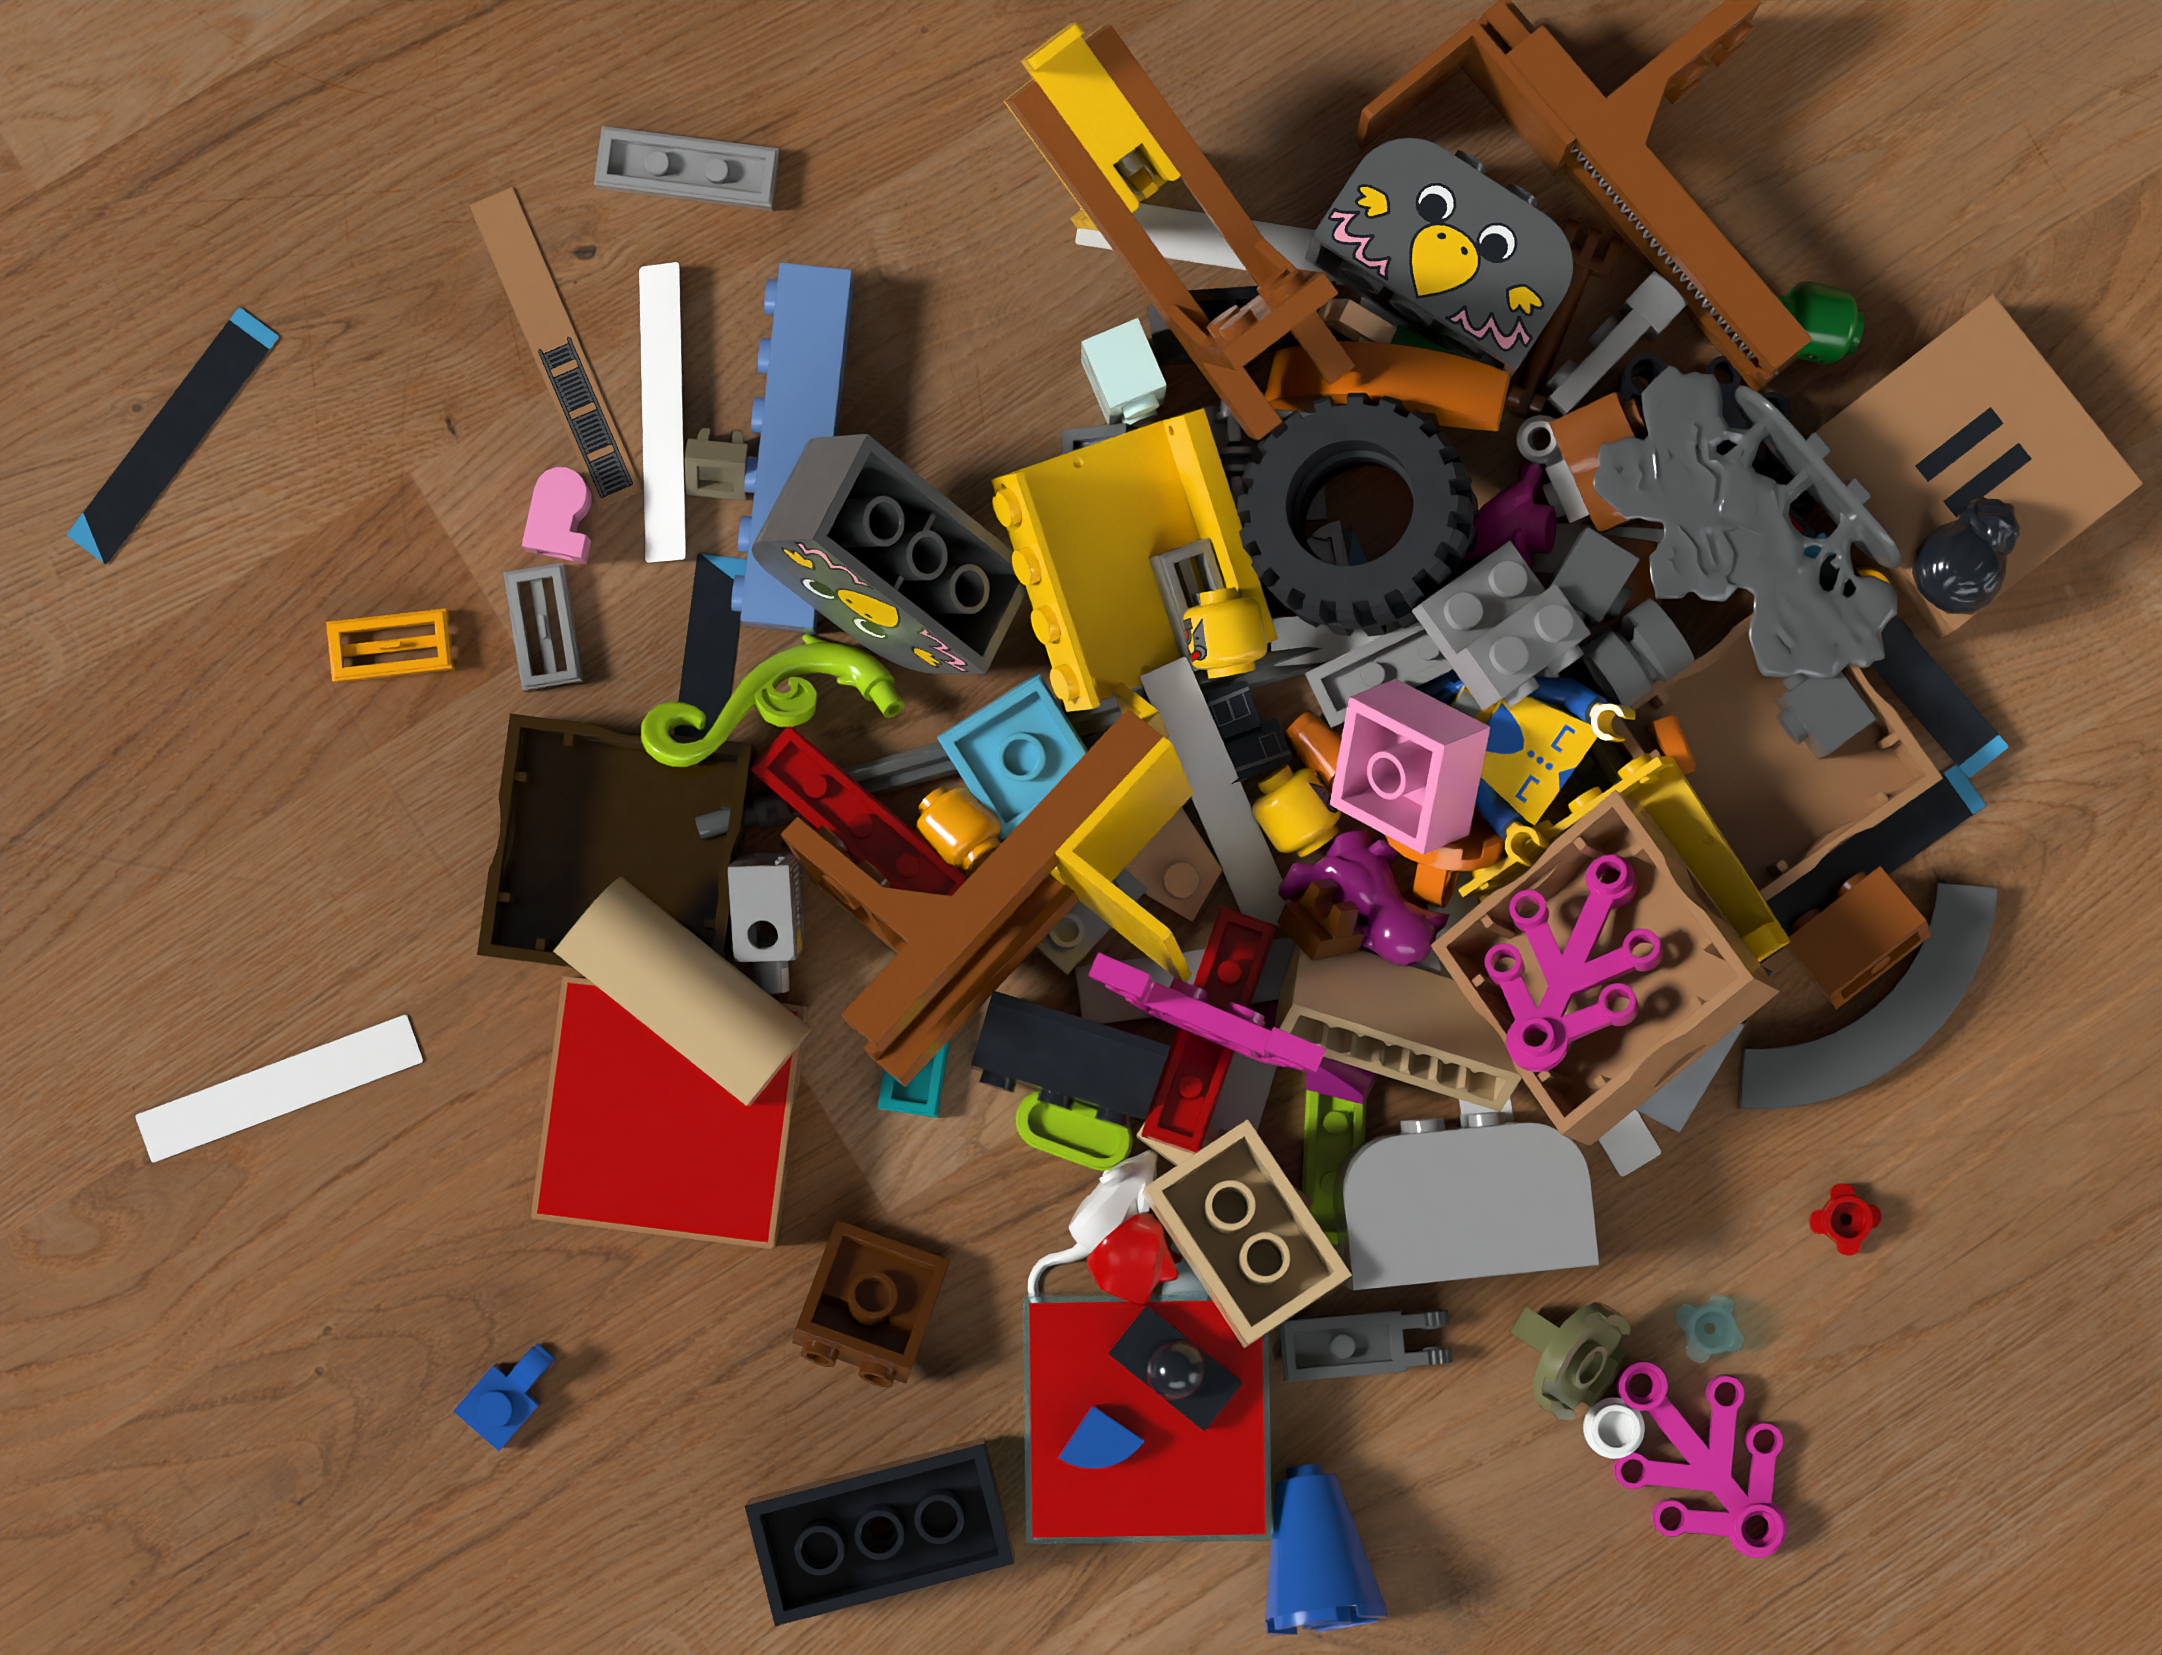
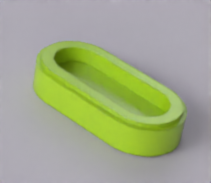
M1040 1090L1029 1094L1018 1107L1016 1113L1017 1130L1022 1139L1036 1149L1100 1171L1111 1170L1120 1162L1125 1161L1131 1152L1133 1145L1131 1129L1121 1128L1095 1119L1097 1107L1074 1101L1072 1111L1053 1107L1037 1101Z

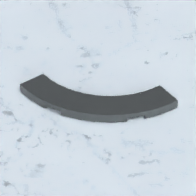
M1944 883L1934 884L1931 908L1927 919L1931 937L1917 947L1912 956L1911 963L1893 988L1850 1024L1831 1034L1787 1047L1742 1049L1737 1109H1780L1805 1106L1836 1098L1861 1088L1885 1075L1917 1052L1940 1029L1958 1006L1976 974L1986 950L1994 921L1998 888Z

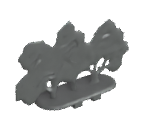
M1668 366L1641 393L1648 436L1644 440L1635 437H1625L1612 443H1603L1599 449V468L1594 472L1593 482L1597 494L1620 512L1625 519L1642 518L1647 521L1662 522L1664 524V537L1658 543L1657 549L1649 556L1651 581L1654 585L1655 598L1678 599L1683 598L1688 592H1695L1701 600L1722 602L1726 601L1737 588L1750 591L1755 596L1754 615L1750 622L1749 639L1758 669L1763 676L1790 678L1801 673L1812 679L1823 677L1833 679L1849 663L1861 668H1868L1874 661L1884 659L1885 653L1881 632L1886 624L1897 614L1898 595L1888 582L1874 576L1864 578L1856 576L1850 558V547L1853 542L1870 559L1884 567L1897 568L1903 563L1901 553L1895 542L1863 506L1872 496L1856 478L1841 481L1823 460L1831 450L1816 433L1801 436L1786 417L1758 392L1746 386H1739L1734 393L1736 406L1751 429L1730 428L1722 415V389L1714 374H1701L1695 371L1683 375L1676 367ZM1729 439L1737 444L1724 456L1717 453V445L1724 440ZM1760 441L1764 442L1795 477L1787 485L1777 484L1774 479L1756 473L1752 467ZM1805 490L1838 526L1827 539L1806 537L1791 523L1788 516L1790 504ZM1816 545L1822 549L1814 559L1803 554L1805 548ZM1832 552L1836 553V558L1830 563L1835 569L1840 568L1834 589L1828 592L1822 589L1819 577L1822 563ZM1850 578L1856 586V591L1854 595L1847 598L1843 595L1844 584Z

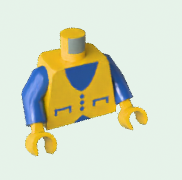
M1534 677L1540 687L1510 708L1502 698L1483 711L1465 685L1450 704V707L1490 726L1475 804L1480 814L1497 834L1506 840L1505 850L1508 856L1525 866H1532L1531 862L1524 857L1522 852L1523 845L1528 839L1533 838V841L1545 850L1549 846L1548 838L1541 832L1527 827L1526 820L1534 826L1597 737L1607 741H1625L1623 736L1617 735L1612 729L1611 722L1615 714L1631 720H1635L1636 717L1635 711L1631 707L1608 704L1606 698L1573 678Z

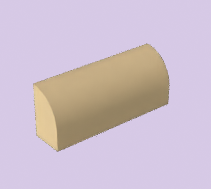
M623 877L616 879L601 893L553 951L746 1106L753 1104L812 1030L810 1026Z
M1296 944L1282 984L1274 1027L1325 1048L1326 1052L1323 1057L1501 1112L1522 1077L1515 1069L1507 1047L1498 1032L1482 1015L1475 1011L1455 980L1412 966H1397L1386 961L1381 956L1358 950L1355 953L1312 960Z

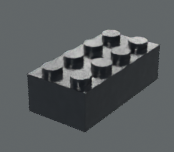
M985 1437L750 1498L745 1505L775 1626L1012 1565L1015 1561V1553ZM879 1516L890 1519L894 1525L893 1534L886 1539L876 1538L870 1529L873 1519Z

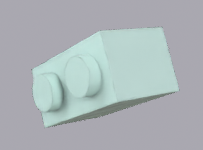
M1136 318L1082 341L1081 363L1107 424L1112 425L1122 422L1136 427L1157 417L1156 408L1164 404L1167 385L1139 319Z

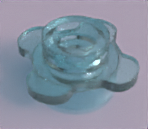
M1716 1294L1711 1297L1709 1303L1696 1307L1685 1304L1677 1310L1675 1321L1679 1327L1684 1329L1688 1341L1685 1352L1692 1361L1703 1363L1709 1359L1711 1354H1719L1724 1351L1735 1353L1742 1347L1744 1335L1737 1329L1736 1321L1731 1314L1734 1304L1727 1296ZM1707 1323H1713L1715 1326L1714 1333L1706 1334L1704 1326Z

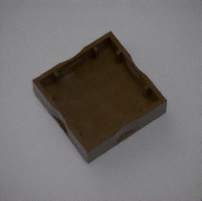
M510 713L498 798L501 819L500 835L497 849L488 871L477 955L573 968L553 951L601 893L616 879L623 877L724 959L729 961L732 926L728 866L743 853L746 834L745 816L747 804L750 802L754 774L750 769L755 764L757 750L751 744L725 741L698 764L688 767H672L658 762L646 752L641 742V734L612 731L596 724ZM669 734L675 742L684 744L703 739ZM723 809L730 810L728 832L701 840L695 817Z

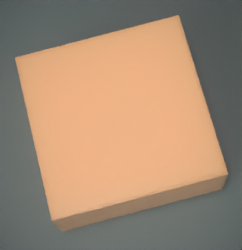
M1331 299L1320 307L1318 315L1330 330L1350 342L1390 344L1397 330V327L1351 299Z

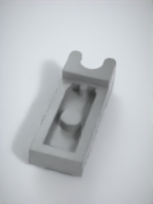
M1654 271L1619 309L1618 312L1624 319L1619 322L1611 315L1588 339L1587 342L1595 350L1580 365L1570 358L1547 382L1546 385L1554 393L1545 402L1544 407L1557 419L1569 414L1642 336L1653 342L1688 304L1687 300L1666 279Z

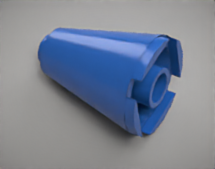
M1307 1464L1286 1469L1287 1479L1276 1482L1265 1612L1266 1635H1298L1297 1626H1303V1630L1316 1629V1633L1371 1624L1378 1622V1618H1388L1385 1600L1336 1475L1323 1474L1322 1464Z

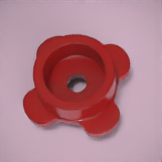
M1838 1183L1831 1187L1829 1191L1830 1198L1822 1209L1815 1210L1810 1214L1809 1227L1815 1234H1825L1835 1242L1836 1249L1840 1254L1851 1256L1860 1251L1861 1241L1869 1235L1873 1228H1877L1880 1225L1882 1214L1876 1205L1867 1204L1862 1199L1856 1197L1854 1188L1851 1185ZM1844 1213H1847L1851 1218L1848 1225H1843L1840 1222V1216Z

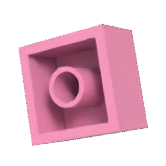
M1397 679L1352 695L1348 701L1330 805L1423 855L1468 836L1490 726Z

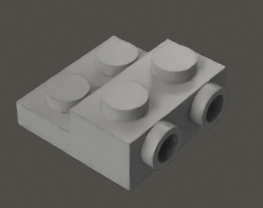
M1511 541L1504 544L1412 610L1483 711L1502 698L1509 708L1540 687L1533 677L1535 674L1548 666L1553 675H1556L1584 655L1578 643L1591 634L1556 583L1545 590Z

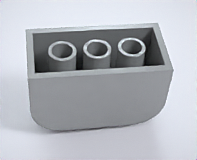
M1495 1111L1460 1115L1461 1127L1445 1128L1444 1118L1400 1121L1401 1133L1379 1135L1365 1140L1346 1155L1337 1170L1333 1192V1208L1338 1237V1255L1352 1274L1341 1285L1352 1290L1599 1265L1591 1181L1583 1154L1570 1138L1561 1135L1557 1129L1539 1123L1506 1122L1505 1112Z

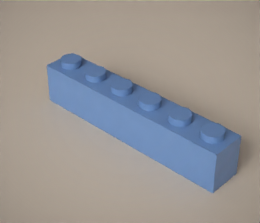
M779 262L778 279H767L764 314L774 315L771 338H761L758 353V374H767L765 398H754L751 418V433L761 434L758 457L748 456L745 472V492L754 493L752 516L741 517L738 536V551L748 552L745 576L735 575L731 604L732 611L741 612L740 621L744 627L816 634L819 611L769 574L756 561L751 549L806 443L813 438L838 436L854 290L852 270Z

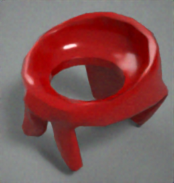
M1154 1211L1139 1213L1123 1222L1108 1234L1087 1257V1269L1101 1290L1139 1306H1144L1149 1302L1153 1290L1158 1283L1173 1281L1178 1278V1270L1175 1264L1180 1263L1183 1259L1181 1254L1173 1251L1166 1244L1164 1237L1165 1228Z

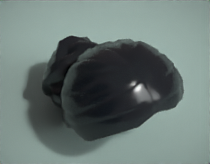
M1976 498L1969 503L1967 510L1960 513L1958 520L1942 525L1924 539L1915 551L1911 572L1917 590L1928 602L1947 614L1968 615L1987 607L1991 603L2003 583L2006 574L2007 555L2014 550L2016 539L2020 535V526L2015 517L2014 506L1999 499Z

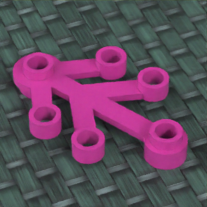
M1605 855L1597 858L1589 866L1586 872V885L1590 894L1563 954H1561L1547 922L1549 919V909L1544 897L1537 891L1523 890L1511 899L1509 911L1512 919L1520 930L1525 931L1548 984L1538 1009L1522 979L1525 964L1519 950L1511 944L1502 943L1493 946L1485 956V967L1488 974L1496 984L1501 986L1515 1018L1507 1033V1050L1512 1060L1524 1070L1531 1072L1548 1071L1565 1058L1569 1042L1609 1025H1627L1638 1014L1639 1005L1634 991L1625 984L1614 983L1602 990L1598 1004L1564 1016L1573 996L1635 970H1652L1662 960L1663 950L1658 936L1648 929H1636L1626 936L1623 947L1589 961L1611 910L1628 905L1634 899L1638 890V881L1631 863L1621 856ZM1617 870L1621 873L1618 880L1613 883L1605 884L1599 881L1600 876L1607 871ZM1527 904L1540 906L1538 913L1531 918L1519 916L1520 910ZM1640 943H1650L1654 946L1651 954L1646 957H1636L1632 954V951ZM1509 957L1515 960L1514 966L1509 971L1499 972L1494 969L1495 964L1502 958ZM1617 997H1624L1630 1001L1628 1007L1621 1012H1612L1608 1009L1609 1003ZM1542 1031L1548 1034L1546 1041L1540 1046L1532 1047L1526 1044L1527 1038L1534 1032Z
M1643 1360L1633 1361L1625 1365L1620 1370L1616 1379V1390L1619 1397L1625 1404L1635 1410H1646L1689 1464L1647 1460L1644 1456L1634 1451L1614 1460L1612 1472L1616 1481L1627 1489H1639L1645 1485L1712 1491L1727 1511L1687 1509L1678 1500L1665 1498L1658 1501L1652 1508L1651 1522L1661 1534L1668 1537H1676L1684 1532L1727 1536L1737 1551L1752 1558H1763L1775 1553L1782 1546L1787 1535L1785 1514L1772 1501L1776 1456L1783 1447V1436L1776 1426L1763 1421L1753 1423L1747 1428L1744 1434V1445L1752 1455L1746 1495L1731 1477L1737 1409L1742 1405L1745 1397V1391L1740 1381L1732 1376L1721 1374L1713 1377L1708 1382L1705 1395L1708 1403L1712 1406L1707 1447L1666 1397L1668 1384L1662 1370L1656 1365ZM1638 1373L1646 1374L1651 1383L1649 1391L1642 1396L1633 1395L1629 1388L1631 1378ZM1729 1382L1735 1388V1397L1729 1404H1719L1715 1399V1390L1719 1384ZM1760 1430H1770L1774 1437L1772 1447L1764 1452L1757 1451L1753 1443L1755 1434ZM1630 1459L1639 1460L1642 1465V1474L1635 1481H1626L1621 1474L1622 1465ZM1673 1506L1678 1508L1681 1514L1679 1524L1674 1528H1664L1660 1523L1661 1512L1667 1507ZM1755 1515L1762 1516L1766 1523L1765 1531L1758 1537H1749L1745 1531L1747 1520Z

